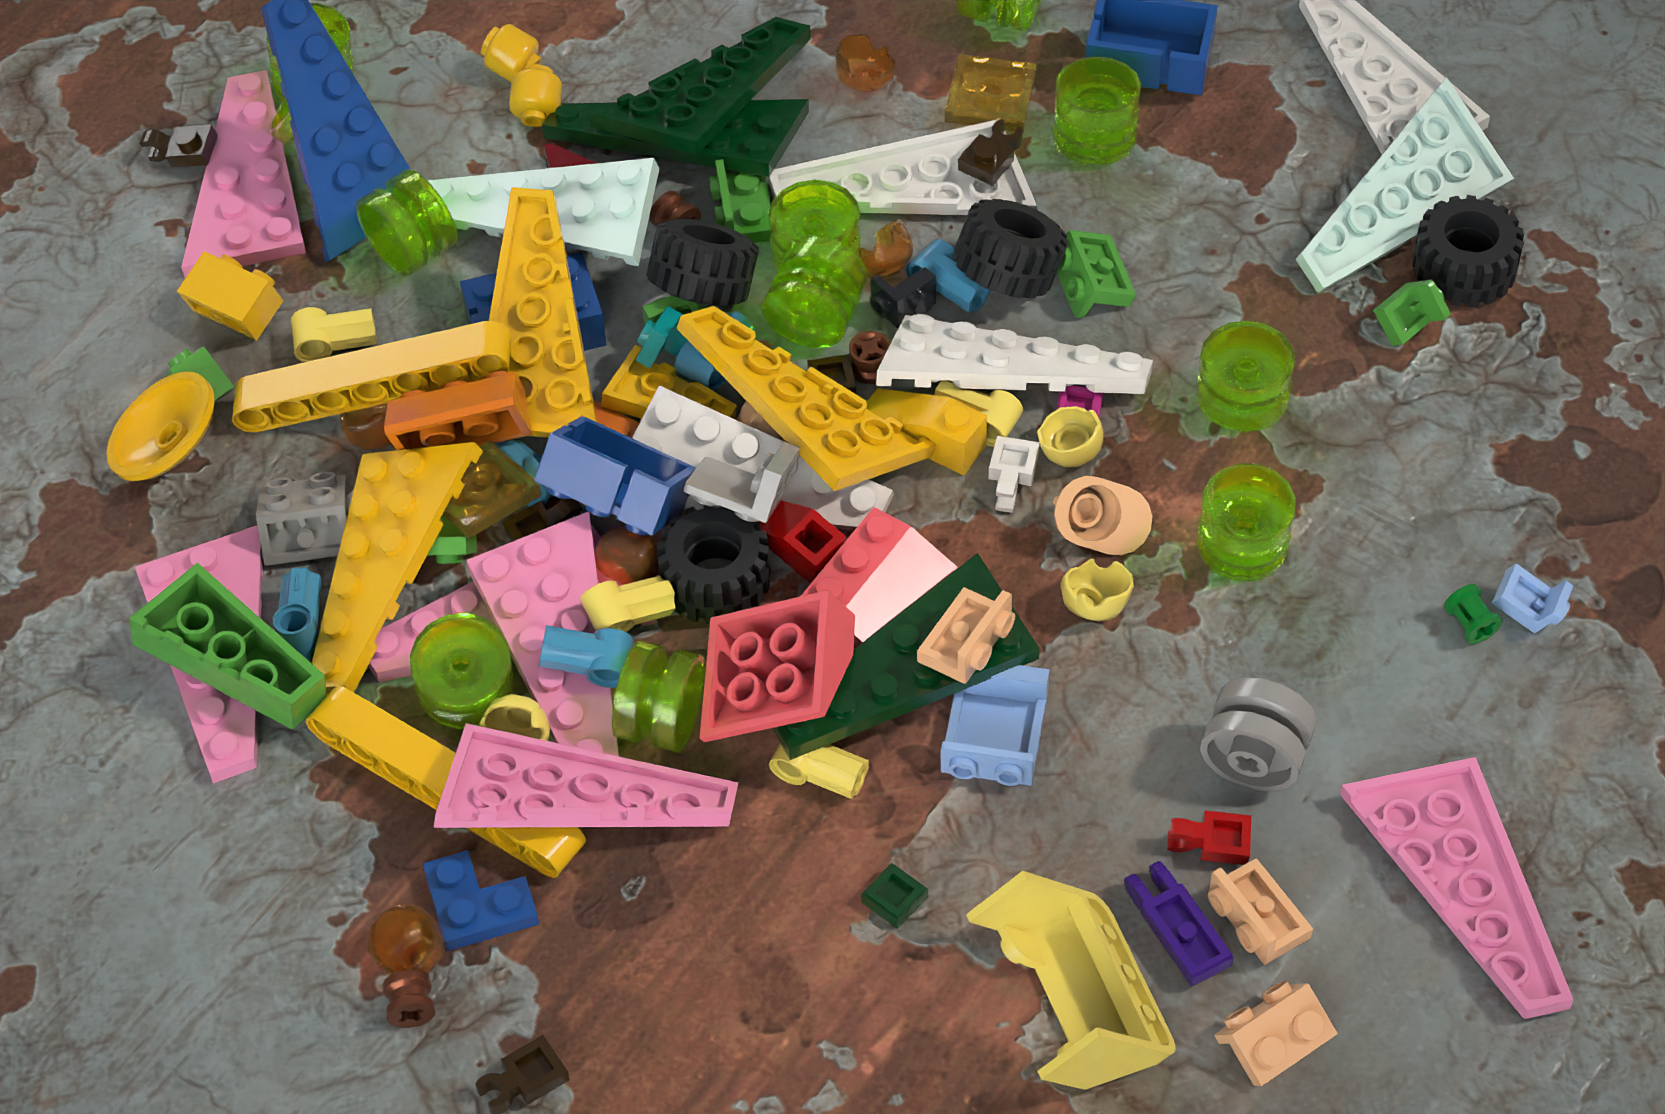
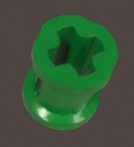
M1469 584L1459 588L1444 603V610L1447 614L1455 616L1464 628V638L1469 644H1478L1489 639L1500 629L1502 623L1501 617L1497 613H1491L1480 598L1482 591L1476 584Z

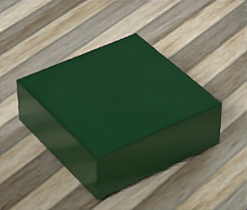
M891 863L861 894V902L898 929L928 898V888Z

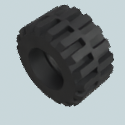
M1467 195L1466 199H1460L1459 196L1449 197V202L1447 203L1442 200L1435 203L1434 208L1428 209L1423 215V220H1420L1412 259V267L1415 268L1414 276L1418 281L1432 280L1443 293L1444 299L1451 301L1450 305L1460 306V303H1467L1468 307H1478L1479 302H1483L1486 305L1491 304L1495 301V297H1504L1508 292V288H1512L1515 282L1524 245L1523 228L1518 227L1519 220L1515 215H1508L1509 209L1503 205H1494V200L1485 198L1484 201L1478 200L1473 195Z
M984 199L980 200L979 203L971 205L956 243L953 259L957 262L956 266L959 270L965 273V276L986 289L1015 298H1036V296H1043L1047 291H1050L1068 246V240L1066 239L1067 235L1060 229V226L1055 221L1032 207L1009 200Z
M692 219L664 221L658 224L646 276L652 284L662 291L683 300L713 306L740 304L745 302L749 296L759 247L745 235L715 223Z
M703 505V509L696 510L694 506L685 509V516H674L670 520L671 527L663 528L660 534L661 541L657 543L659 575L662 579L669 580L675 592L674 604L676 608L674 611L679 615L687 612L689 620L697 622L699 618H703L706 624H710L711 617L749 609L751 605L758 607L764 600L763 593H768L769 577H771L768 538L766 532L761 531V523L759 521L749 522L736 516L735 511L722 506L721 508ZM711 558H723L732 561L729 565L718 569H705L696 566L701 561Z

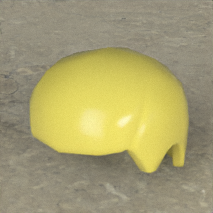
M1077 406L1060 407L1049 414L1037 430L1038 440L1044 455L1050 461L1062 467H1079L1093 460L1101 450L1104 438L1103 427L1094 410L1087 411Z
M1089 559L1079 567L1070 568L1063 576L1060 587L1064 604L1071 612L1084 619L1100 622L1109 621L1117 617L1127 604L1134 588L1132 574L1121 563L1116 561L1109 567L1102 568L1096 565L1094 559Z
M517 694L494 699L480 721L481 727L548 741L550 735V726L544 709L530 697Z

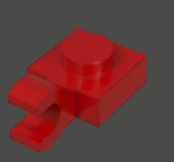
M1205 810L1202 822L1191 821L1185 818H1171L1170 831H1168L1167 850L1172 852H1188L1195 848H1201V861L1245 865L1250 859L1252 815Z

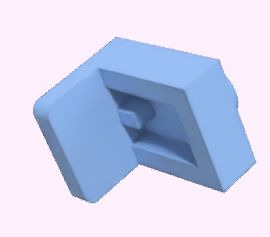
M1514 564L1505 571L1492 604L1535 634L1551 623L1553 625L1558 624L1566 616L1570 608V603L1567 600L1573 585L1565 580L1557 586L1550 588L1524 568Z

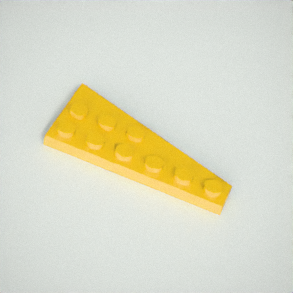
M511 187L489 321L500 322L510 330L508 372H516L525 389L533 434L529 436L549 438L551 432L564 425L568 426V423L581 416L597 422L556 196L553 190Z
M715 306L680 316L677 330L787 443L800 447L798 454L834 491L932 456L936 446L935 443L924 436L917 441L901 431L903 423L892 416L885 420L866 409V400L813 367H810L807 371L803 370L790 361L792 354L781 347H777L774 350L766 347L755 340V331Z
M475 442L362 454L312 664L325 675L326 696L337 685L343 686L352 692L355 691L378 648L375 641L385 620H393L400 607L396 600L405 583H413L444 525L440 518L451 498L458 499L465 486L461 479L470 463L476 464L483 452Z

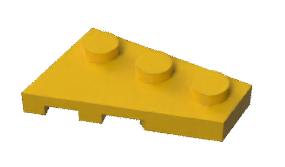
M636 344L602 392L601 407L640 419L643 418L659 386L736 419V404L699 382H686L676 376V368L666 362L660 365L654 363L651 369L637 362L636 359L642 348Z

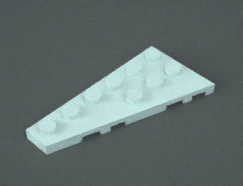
M1447 77L1296 258L1299 266L1318 294L1416 238L1420 220H1423V215L1428 209L1434 208L1435 203L1441 200L1447 203L1449 202V197L1453 196L1466 199L1467 195L1476 196V199L1481 200L1506 186L1514 179Z
M654 158L429 180L421 214L428 223L467 230L471 227L483 229L488 235L501 238L504 233L511 187L553 190L556 196L566 252L572 253L574 250L579 249L592 252L595 258L608 260L609 256L622 258L626 264L639 267L659 167Z

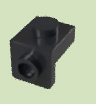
M926 267L895 287L890 286L879 275L870 279V304L872 309L879 317L888 319L897 329L900 327L905 315L926 314L936 304V276Z

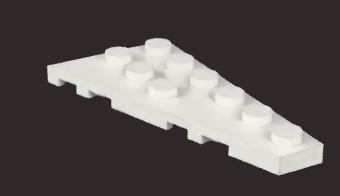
M1300 0V10L1379 151L1383 154L1445 77L1357 1ZM1452 84L1482 130L1486 129L1490 116Z
M997 120L774 169L770 177H768V184L778 211L967 215L971 205L979 203L980 200L984 199L1014 201L1037 210L1036 202L1015 153L1014 161L993 186L958 170L959 157L979 134L990 138L992 136V126Z
M925 314L905 315L877 370L876 386H891L892 379H914V387H931V382L952 380L956 387L965 389L1026 390L1027 383H1048L1049 391L1065 392L1066 386L1081 384L1086 385L1088 390L1095 393L1144 394L1151 376L1153 360L1142 358L1140 355L1132 352L1118 354L1101 351L1098 347L1088 344L1079 346L1063 344L1050 337L1030 338L1019 336L1015 332L1006 329L992 331L976 328L968 322L948 323L937 321Z
M661 386L655 392L632 437L696 468L704 457H710L753 474L756 473L759 466H763L769 452L776 454L784 442ZM798 454L786 492L781 500L813 508L837 529L854 531L873 507L886 512L894 493L893 490L869 479L834 491ZM689 494L684 510L693 506L696 510L703 509V504L697 502L693 495Z

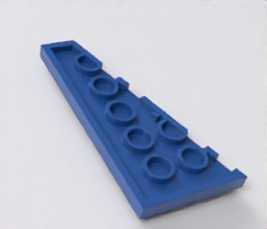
M272 0L263 5L261 11L272 55L277 60L282 80L280 86L283 98L287 100L292 119L290 120V125L305 184H308L314 206L312 212L315 224L319 226L324 246L322 247L324 260L327 262L422 203L425 191L308 0Z

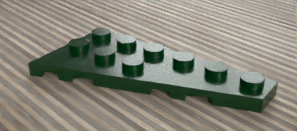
M774 17L741 34V42L729 48L720 45L712 49L710 58L702 62L694 58L649 81L648 90L636 96L626 93L618 97L617 106L607 111L599 107L589 112L590 126L642 140L647 144H656L675 149L683 154L697 155L811 39L810 25Z
M750 100L697 155L683 154L675 149L656 144H647L642 140L590 126L589 112L599 107L607 111L617 106V102L561 103L555 112L550 113L542 124L543 138L714 168H716L715 160L723 159L726 170L770 177L808 115L809 100Z
M978 553L853 650L852 659L824 717L772 728L790 760L991 679V676L1018 665L1024 666L1039 659L1038 645L1012 606V612L1015 613V621L1011 631L1005 638H998L992 647V653L986 666L981 671L976 669L966 684L917 662V650L964 587L993 601L1002 592Z

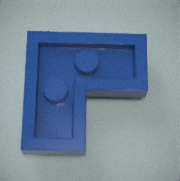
M468 850L422 863L447 951L539 925L538 915L526 876L479 889Z

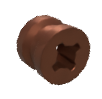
M673 190L665 192L655 201L649 215L650 222L656 228L661 222L669 220H701L700 210L693 204H685L683 196Z
M871 330L860 332L851 339L849 343V357L855 380L864 384H876L877 370L891 344L887 336L881 332Z
M404 970L391 974L384 980L382 984L384 996L390 1001L386 1008L388 1023L400 1028L420 1026L433 1019L435 1015L434 1003L428 997L432 989L430 975L420 970Z

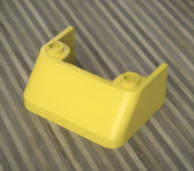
M1021 871L966 914L970 923L999 932L1002 939L1000 942L1001 949L1011 962L1015 964L1021 963L1024 966L1035 969L1067 1037L1068 1042L1057 1050V1057L1037 1071L1041 1080L1087 1090L1157 1065L1175 1052L1174 1039L1115 917L1105 902L1096 894Z

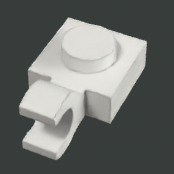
M997 436L988 479L998 481L996 496L998 498L995 510L1013 513L1018 484L1032 485L1039 456L1040 442Z

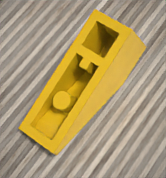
M877 388L866 402V409L885 420L892 416L903 423L901 431L917 441L924 436L935 443L936 446L932 456L928 459L963 476L986 448L987 415L951 397Z

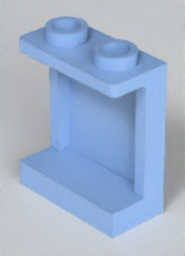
M1018 665L991 676V679L955 693L946 738L941 746V772L949 773L960 779L975 777L996 780L1007 786L1019 784L1032 786L1048 698L1049 669Z

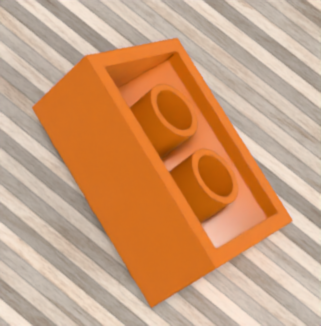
M506 371L492 372L482 380L469 383L465 381L449 382L442 389L424 392L415 390L406 392L399 399L388 401L384 421L385 435L396 450L475 442L481 447L533 435L524 386L516 372L509 373Z

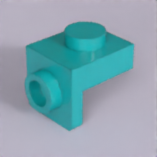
M667 306L656 323L648 320L637 339V342L643 345L636 359L637 362L651 369L663 349L677 357L681 348L688 342L677 330L680 316L683 314Z

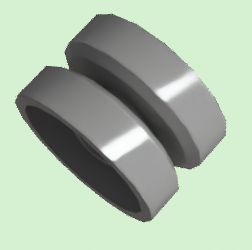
M1243 677L1231 680L1220 689L1214 705L1213 717L1208 722L1201 740L1200 752L1208 766L1218 775L1236 785L1253 790L1272 792L1288 789L1298 780L1304 763L1305 750L1309 748L1316 729L1317 716L1312 705L1299 693L1283 684L1263 678Z

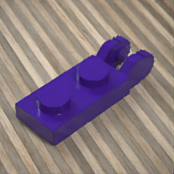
M1161 861L1149 865L1151 879L1161 893L1155 897L1151 895L1138 875L1131 874L1124 878L1123 881L1127 894H1129L1133 903L1140 910L1141 915L1191 987L1233 965L1234 957L1184 885L1177 883Z

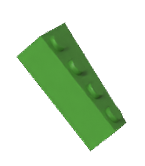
M198 562L129 618L134 646L292 730L301 724L326 697L325 675Z

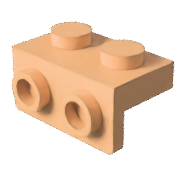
M964 587L917 650V662L966 684L976 669L981 671L986 666L992 653V647L998 638H1005L1011 631L1015 621V613L1012 612V594L1003 590L996 600L993 601Z
M1257 858L1229 874H1226L1221 867L1211 873L1208 892L1211 906L1219 916H1226L1236 928L1237 937L1244 949L1249 953L1254 952L1264 965L1312 938L1313 928Z
M1282 981L1262 993L1265 1001L1253 1009L1246 1006L1233 1012L1224 1019L1226 1027L1214 1035L1219 1044H1230L1254 1086H1263L1338 1034L1308 983L1289 985L1287 981Z

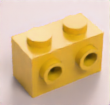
M206 251L201 254L177 290L178 294L192 311L255 341L258 340L284 301L273 287L275 281L266 273L258 269H254L251 273L243 269L239 262L228 255L222 254L219 258Z

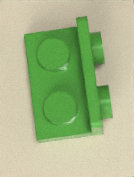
M723 159L715 160L716 175L709 176L711 199L720 201V206H714L716 224L733 229L745 235L754 243L776 240L766 176L743 172L726 174Z
M1069 230L1066 234L1068 246L1057 271V276L1074 317L1084 318L1094 303L1129 307L1137 295L1111 235Z

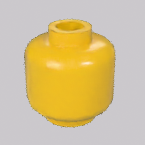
M506 24L500 29L494 27L487 35L480 52L484 55L485 67L509 82L525 66L532 64L540 65L542 57L537 55L539 50L538 40L512 24Z
M538 64L525 66L523 70L518 71L512 77L509 110L524 125L541 127L548 115L554 113L556 108L561 105V80L547 66Z

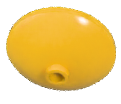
M180 372L159 380L142 392L121 415L109 438L106 454L111 470L124 480H147L168 472L187 459L201 442L213 416L214 391L211 384L198 373Z

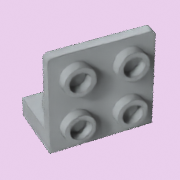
M783 442L776 454L770 452L767 454L763 466H759L755 474L716 459L704 457L686 481L683 491L693 495V498L703 505H720L735 511L736 516L743 520L766 523L786 492L800 447Z
M320 472L312 475L309 479L292 481L290 478H277L259 487L256 521L265 566L338 556L347 520L346 475Z

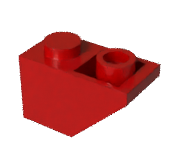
M782 500L766 523L759 521L761 523V531L766 532L769 549L810 584L846 541V536L813 508Z

